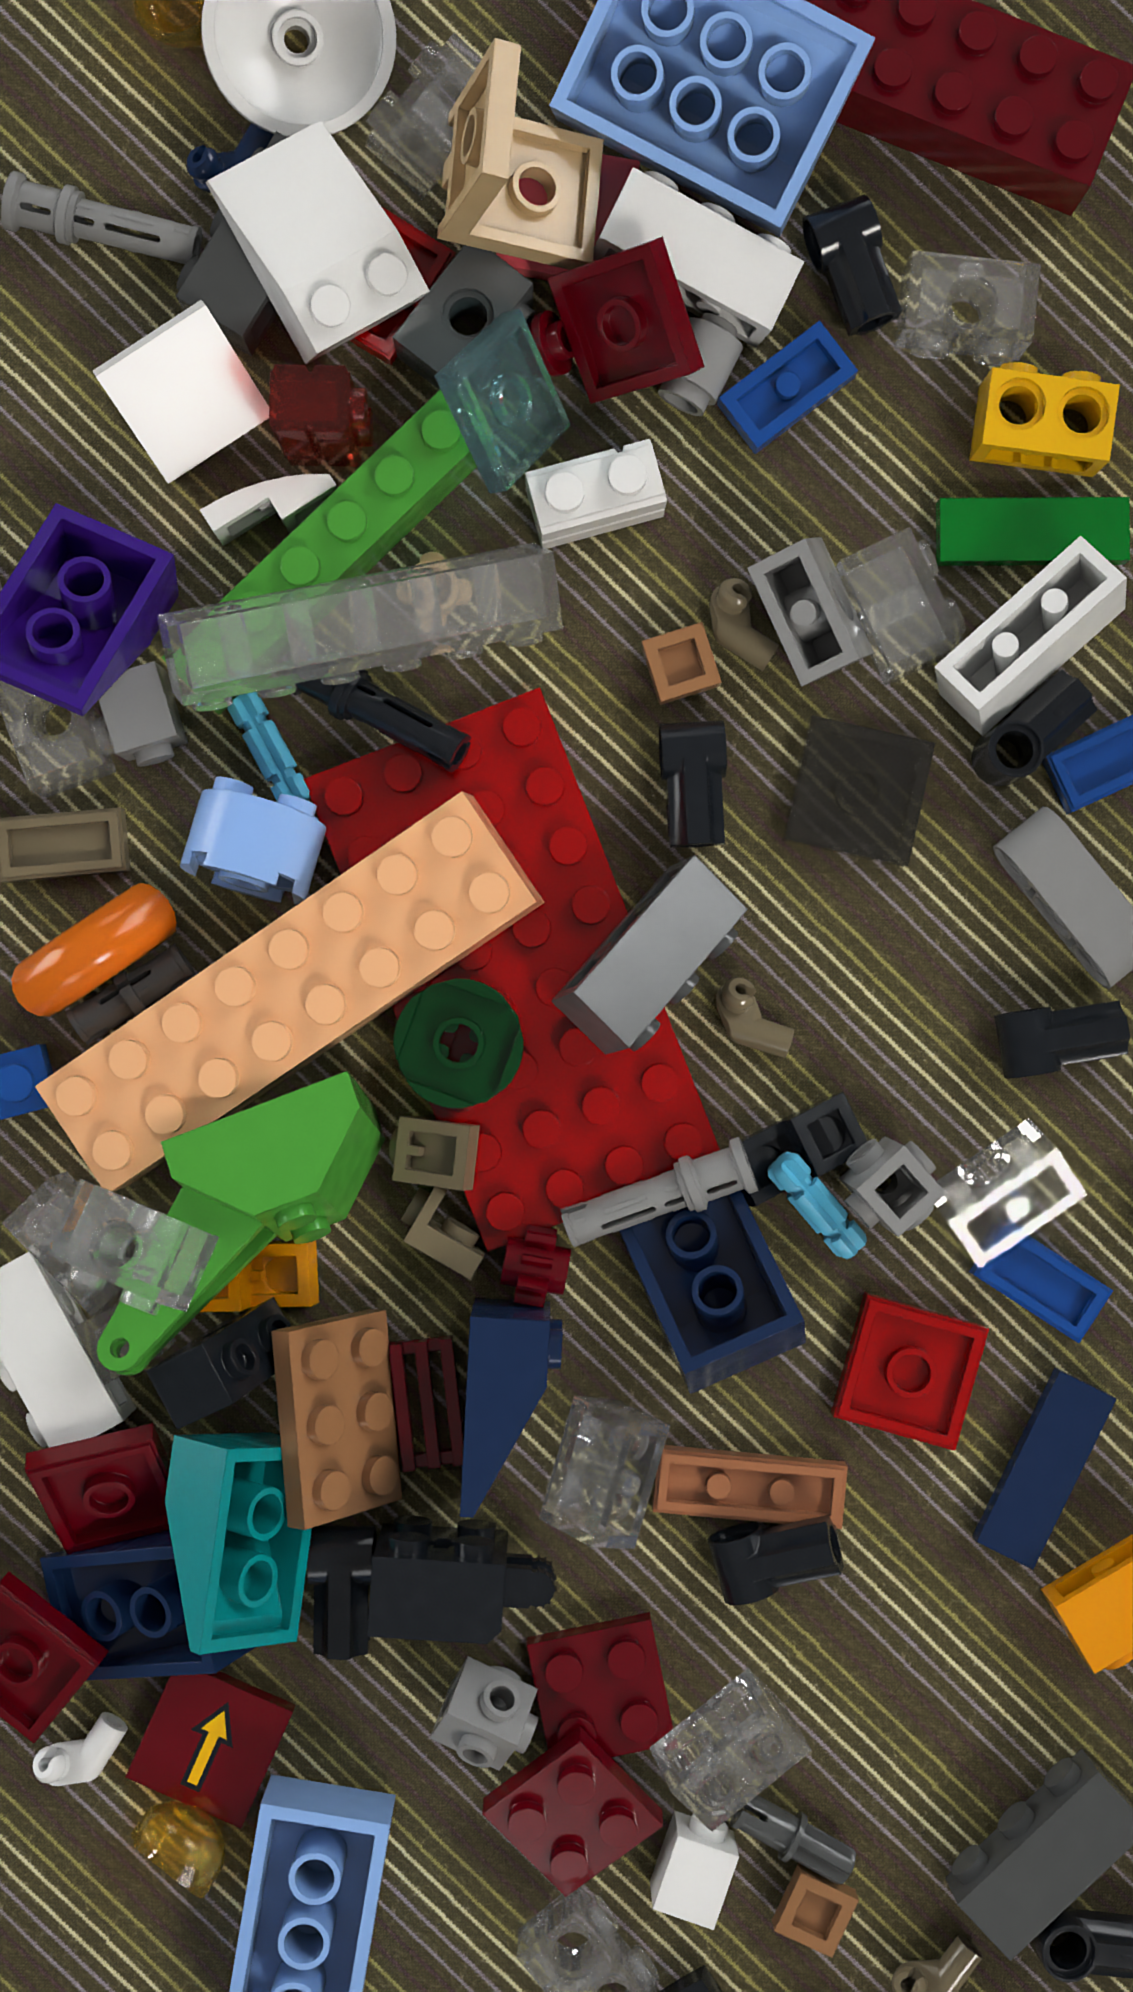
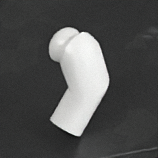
M102 1712L85 1739L58 1742L40 1749L33 1760L32 1768L35 1777L40 1782L49 1783L52 1786L85 1783L96 1779L127 1732L128 1727L126 1723L112 1713Z

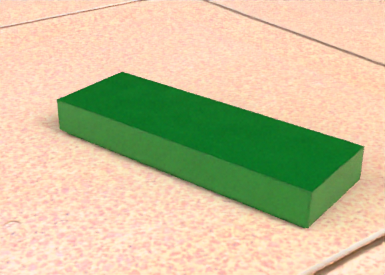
M1130 497L940 498L936 503V566L1048 565L1079 536H1082L1112 565H1125L1130 561Z

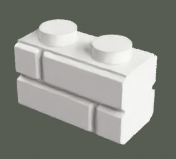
M650 439L624 445L623 451L619 453L613 448L525 472L527 497L542 550L664 517L667 498Z

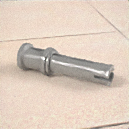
M14 170L9 174L4 186L1 201V222L5 230L17 232L20 227L55 235L58 243L68 246L71 243L76 244L80 238L186 264L191 257H199L202 245L201 226H190L139 211L88 200L85 197V193L80 191L77 186L66 184L63 189L30 182L27 181L24 173ZM32 205L48 208L51 212L34 208ZM85 218L92 219L94 223L85 221ZM113 225L156 235L160 237V240L115 229Z
M740 1137L731 1139L729 1147L696 1159H691L688 1155L680 1157L678 1162L673 1163V1170L661 1173V1175L633 1183L585 1202L561 1208L563 1224L571 1244L575 1248L595 1240V1238L612 1232L615 1233L688 1207L690 1212L693 1210L700 1212L707 1209L709 1201L743 1189L749 1194L757 1192L758 1186Z

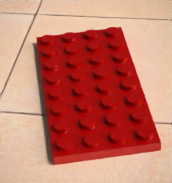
M540 687L446 723V725H450L471 736L469 741L471 744L467 755L460 766L452 773L434 763L431 759L397 742L304 778L310 791L311 800L317 806L316 813L318 818L327 828L325 836L340 874L346 872L463 791L474 796L545 902L392 1006L398 1021L402 1010L414 996L432 984L458 978L478 981L497 990L504 996L518 1015L524 1039L523 1056L516 1075L504 1090L487 1102L465 1108H447L429 1102L436 1120L480 1125L473 1190H466L464 1193L487 1252L507 1245L508 1237L525 1238L528 1224L551 1228L563 1223L561 1208L594 1199L605 1193L673 1170V1163L678 1162L680 1157L688 1155L691 1159H696L720 1150L665 1007L655 1017L660 1022L659 1029L642 1047L636 1051L627 1048L605 1055L551 1002L625 918L628 912ZM459 1024L455 1033L444 1031L440 1043L449 1047L447 1058L459 1062L464 1053L472 1055L476 1053L478 1043L473 1042L469 1038L470 1027Z

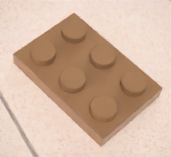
M367 1309L271 1331L288 1527L307 1530L401 1500L402 1491L386 1310Z

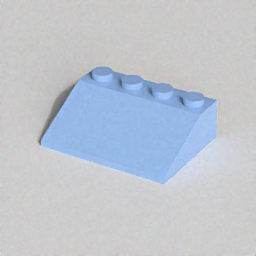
M598 0L549 106L556 120L585 135L604 139L603 144L630 159L639 161L641 165L665 175L677 184L780 237L873 46L875 37L806 0Z

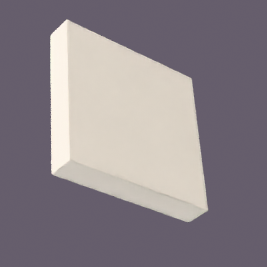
M202 300L196 302L93 370L94 375L168 484L274 415Z

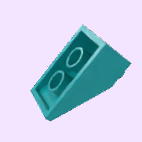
M271 1432L174 1435L165 1506L190 1652L202 1655L297 1642L312 1528L301 1530L288 1527L280 1435Z

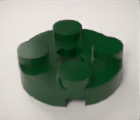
M455 978L432 984L410 999L398 1018L394 1032L393 1047L400 1071L414 1092L427 1101L439 1106L465 1108L487 1102L510 1084L522 1060L524 1039L518 1015L502 994L484 983L470 979ZM459 1024H463L471 1028L469 1038L473 1042L478 1043V1047L474 1055L464 1053L460 1061L456 1062L447 1058L449 1047L440 1043L441 1036L444 1031L455 1033Z

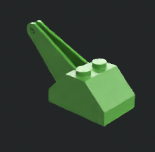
M348 1071L161 1142L171 1177L182 1188L99 1338L97 1356L105 1368L125 1376L140 1373L275 1237L285 1242L293 1239L295 1244L312 1242L331 1232L330 1225L346 1219L385 1140L374 1104ZM129 1343L128 1353L121 1357V1348Z

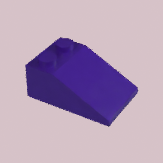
M56 503L0 591V680L84 716L151 644L178 598L174 554Z

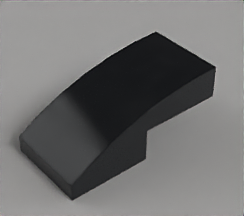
M844 1092L832 1095L741 1139L758 1186L757 1192L749 1194L744 1189L741 1192L749 1207L758 1206L784 1192L785 1190L780 1191L768 1177L767 1171L769 1166L781 1154L787 1151L799 1154L810 1167V1175L812 1177H819L847 1162L853 1152L866 1143L867 1139Z

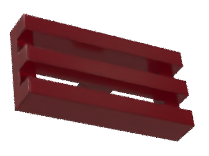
M453 1335L390 1342L389 1354L403 1472L416 1471V1468L419 1467L434 1469L441 1468V1465L453 1464V1466L463 1465L464 1429ZM433 1351L441 1352L451 1449L440 1450L429 1359V1352ZM406 1354H415L426 1446V1451L416 1452L405 1362Z

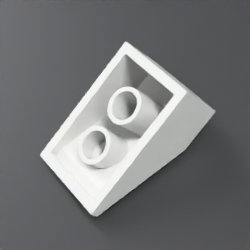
M321 120L206 182L305 364L415 305L430 292L397 228Z

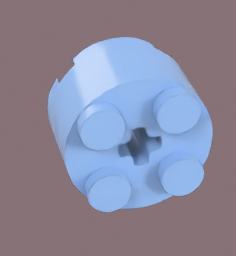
M216 777L213 788L205 789L201 793L180 862V868L196 877L199 865L215 871L212 884L248 896L281 903L284 891L292 892L294 904L304 901L309 892L327 829L314 816L317 806L305 799L286 794H280L277 802L252 795L254 788L242 781L228 777Z

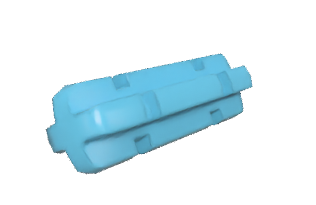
M251 690L236 696L227 704V709L239 729H244L245 733L242 737L265 780L268 782L272 781L274 786L270 789L276 801L280 794L292 795L308 801L311 797L304 777L301 773L296 774L294 769L297 767V764L272 719L267 720L266 716L269 712L260 695Z
M787 1151L781 1154L769 1166L767 1171L768 1177L780 1191L785 1190L788 1193L787 1199L817 1234L822 1233L824 1235L823 1241L836 1256L844 1259L852 1258L857 1254L858 1250L865 1246L867 1242L865 1232L854 1219L851 1221L847 1219L848 1212L818 1177L813 1178L810 1175V1167L799 1154Z

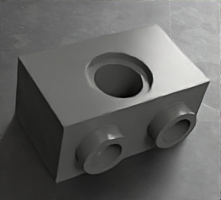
M464 245L430 288V292L422 298L392 338L397 357L438 390L443 387L456 402L459 401L467 389L473 393L477 392L493 372L496 361L492 357L506 339L511 343H515L521 337L523 327L532 322L535 316V311L531 308L533 306V283L494 252ZM466 314L477 315L486 322L480 332L469 336L459 334L452 326L459 317Z

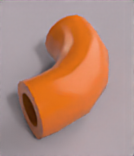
M139 883L125 890L22 960L14 969L11 978L12 991L18 1003L28 1012L37 1016H53L171 938L176 931L177 921L175 912L169 900L155 887Z

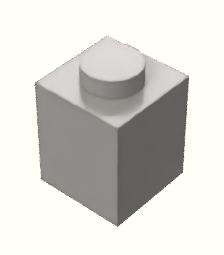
M155 661L127 669L99 699L115 754L127 761L136 760L139 767L169 760L175 756L172 748L188 743L167 671Z

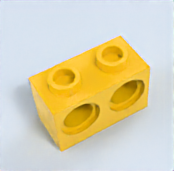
M1009 362L1000 365L999 368L992 367L979 386L969 461L1094 477L1110 461L1120 384L1101 382V377L1098 374L1088 371H1070L1062 376L1040 374L1036 366L1022 362ZM1002 401H1012L1020 405L1025 412L1026 423L1013 424L1007 421L1000 412L999 403ZM1072 409L1080 412L1088 423V432L1078 433L1071 430L1064 421L1063 410Z

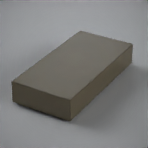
M121 807L0 818V882L10 883L131 872L125 809Z

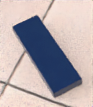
M1054 1367L972 1535L976 1542L1026 1567L1034 1569L1117 1400L1115 1397Z

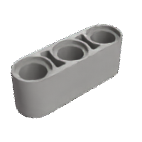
M1041 807L993 846L994 854L1006 872L1085 970L1099 984L1110 989L1133 970V906L1067 824L1048 807Z

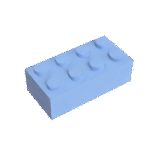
M271 1774L260 1804L229 1992H363L394 1810L395 1794Z

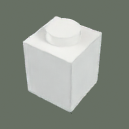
M674 1810L650 1879L652 1908L654 1910L714 1930L739 1859L734 1831L730 1830L724 1821L705 1812L697 1811L693 1812L692 1816Z

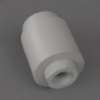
M704 313L701 319L689 318L705 367L690 375L663 382L658 390L659 396L668 404L694 416H702L708 405L716 404L743 350L741 342L735 337L737 333L736 327L726 319L712 313Z

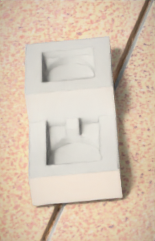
M330 474L285 476L237 490L200 509V512L224 546L275 513L278 514L288 532L291 533L338 487Z

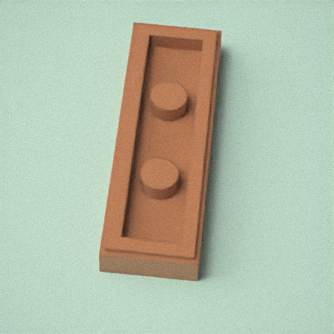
M658 1444L652 1510L658 1513L787 1524L829 1515L836 1529H842L848 1466L845 1461Z

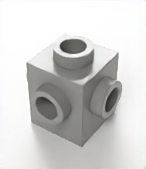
M886 1136L879 1142L876 1139H871L855 1150L846 1162L849 1169L839 1177V1180L852 1193L844 1202L869 1229L879 1223V1225L897 1237L921 1224L933 1211L934 1204L947 1194L930 1175L937 1169L936 1166L915 1143L909 1141L903 1145ZM891 1176V1183L885 1190H875Z
M468 1656L450 1684L430 1739L455 1750L458 1756L470 1765L481 1768L492 1767L500 1771L512 1753L517 1751L523 1754L532 1739L537 1726L538 1716L531 1714L530 1710L538 1689L522 1682L521 1678L510 1669L501 1666L490 1667Z

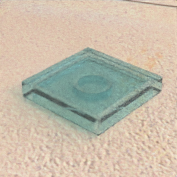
M520 309L501 313L434 375L490 494L507 491L571 426Z

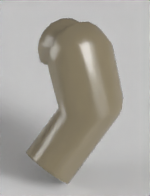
M738 578L726 579L713 591L709 603L713 636L720 646L763 672L779 644L752 628L749 607L752 591L749 585Z
M743 977L730 978L719 988L716 994V1010L728 1037L737 1044L786 1058L794 1036V1029L763 1019L754 997L756 993L754 985Z
M958 1934L940 1959L909 1961L902 1963L896 1968L891 1981L893 1992H958L984 1956L970 1940Z

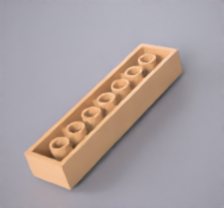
M461 791L37 1084L35 1088L105 1193L110 1194L131 1185L166 1161L161 1145L162 1141L237 1113L545 902L474 796Z

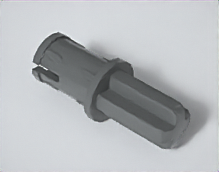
M749 1787L742 1793L737 1804L759 1816V1819L744 1810L740 1812L734 1810L730 1820L732 1828L739 1829L777 1850L779 1860L784 1863L793 1859L835 1884L845 1883L855 1866L856 1852L852 1847L807 1823L808 1816L801 1811L793 1815L759 1796Z

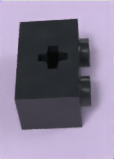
M274 1297L218 1324L146 1371L177 1430L234 1404L275 1374L271 1331L291 1327V1324L284 1317Z

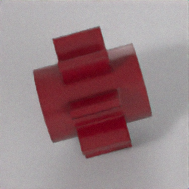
M528 1224L525 1239L508 1237L500 1284L516 1287L513 1303L544 1308L547 1293L563 1295L571 1248L556 1245L557 1229Z

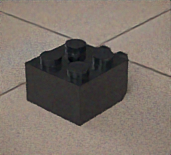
M406 1515L396 1517L394 1524L383 1523L372 1556L367 1637L488 1644L502 1631L503 1607L529 1609L530 1606H534L537 1609V1607L541 1606L544 1608L545 1604H550L554 1592L557 1591V1586L554 1585L557 1575L554 1574L552 1561H547V1557L540 1558V1555L533 1558L532 1554L507 1553L508 1531L496 1530V1524L490 1521L478 1519L462 1520L458 1522V1528L432 1526V1520L423 1516Z

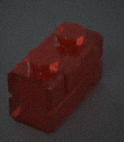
M274 365L273 370L270 371L269 425L290 465L319 466L322 460H326L328 466L357 467L362 459V447H372L373 411L372 407H368L366 388H355L351 374L347 371L346 366L315 365L313 371L308 372L305 365Z

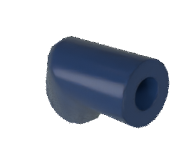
M251 123L234 151L217 153L213 148H207L204 145L193 149L186 161L187 171L194 178V183L198 188L211 193L206 184L207 180L250 158L257 148L263 147L266 149L274 134Z

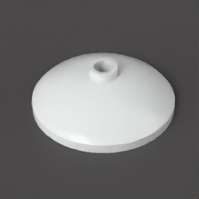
M204 0L201 20L202 44L213 80L226 100L239 114L265 131L275 134L277 131L288 138L321 120L331 135L336 134L361 119L377 102L388 83L396 53V25L390 0ZM298 30L305 35L308 45L304 52L293 53L286 47L284 35L288 31Z

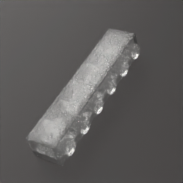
M535 543L157 615L172 693L183 706L192 705L195 711L222 709L233 703L232 696L256 691L258 697L261 698L286 696L297 690L296 683L320 678L321 683L325 685L349 683L360 678L359 670L383 666L384 671L387 672L408 671L422 665L421 658L445 653L447 659L471 658L483 653L482 645L505 641L506 645L510 647L534 645L543 641V633L563 629L554 552Z

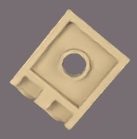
M494 38L449 112L448 126L453 127L451 153L444 162L442 188L447 189L445 216L438 225L437 239L568 270L592 262L604 139L515 117L521 45ZM532 178L538 181L547 193V204L540 206L528 202L520 192L519 179Z

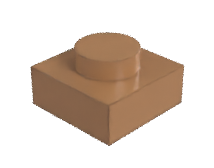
M703 622L641 642V648L659 705L721 685L722 681Z
M798 1863L772 1918L774 1931L833 1958L858 1904L859 1898L856 1889L845 1884H835Z

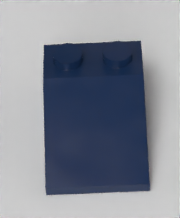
M741 1190L709 1201L706 1210L700 1212L693 1210L690 1212L688 1207L619 1231L690 1394L806 1343L805 1321Z
M475 1298L469 1330L460 1517H474L545 1392L548 1369H561L562 1319H550L549 1301H545L544 1308L513 1303L514 1300Z
M170 1530L70 1554L66 1553L65 1550L40 1558L50 1604L109 1651L87 1680L213 1674L256 1648L202 1655L190 1652Z

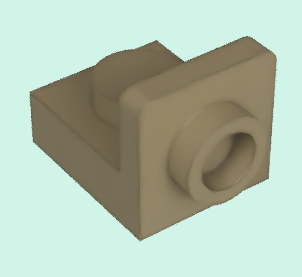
M399 1116L398 1128L393 1132L389 1145L390 1160L394 1164L392 1181L460 1191L473 1190L480 1125L436 1120L435 1117Z
M420 1187L401 1221L412 1226L403 1241L471 1280L485 1253V1249L475 1244L480 1237L479 1234L450 1217H446L443 1224L431 1219L448 1189L434 1187L430 1193Z

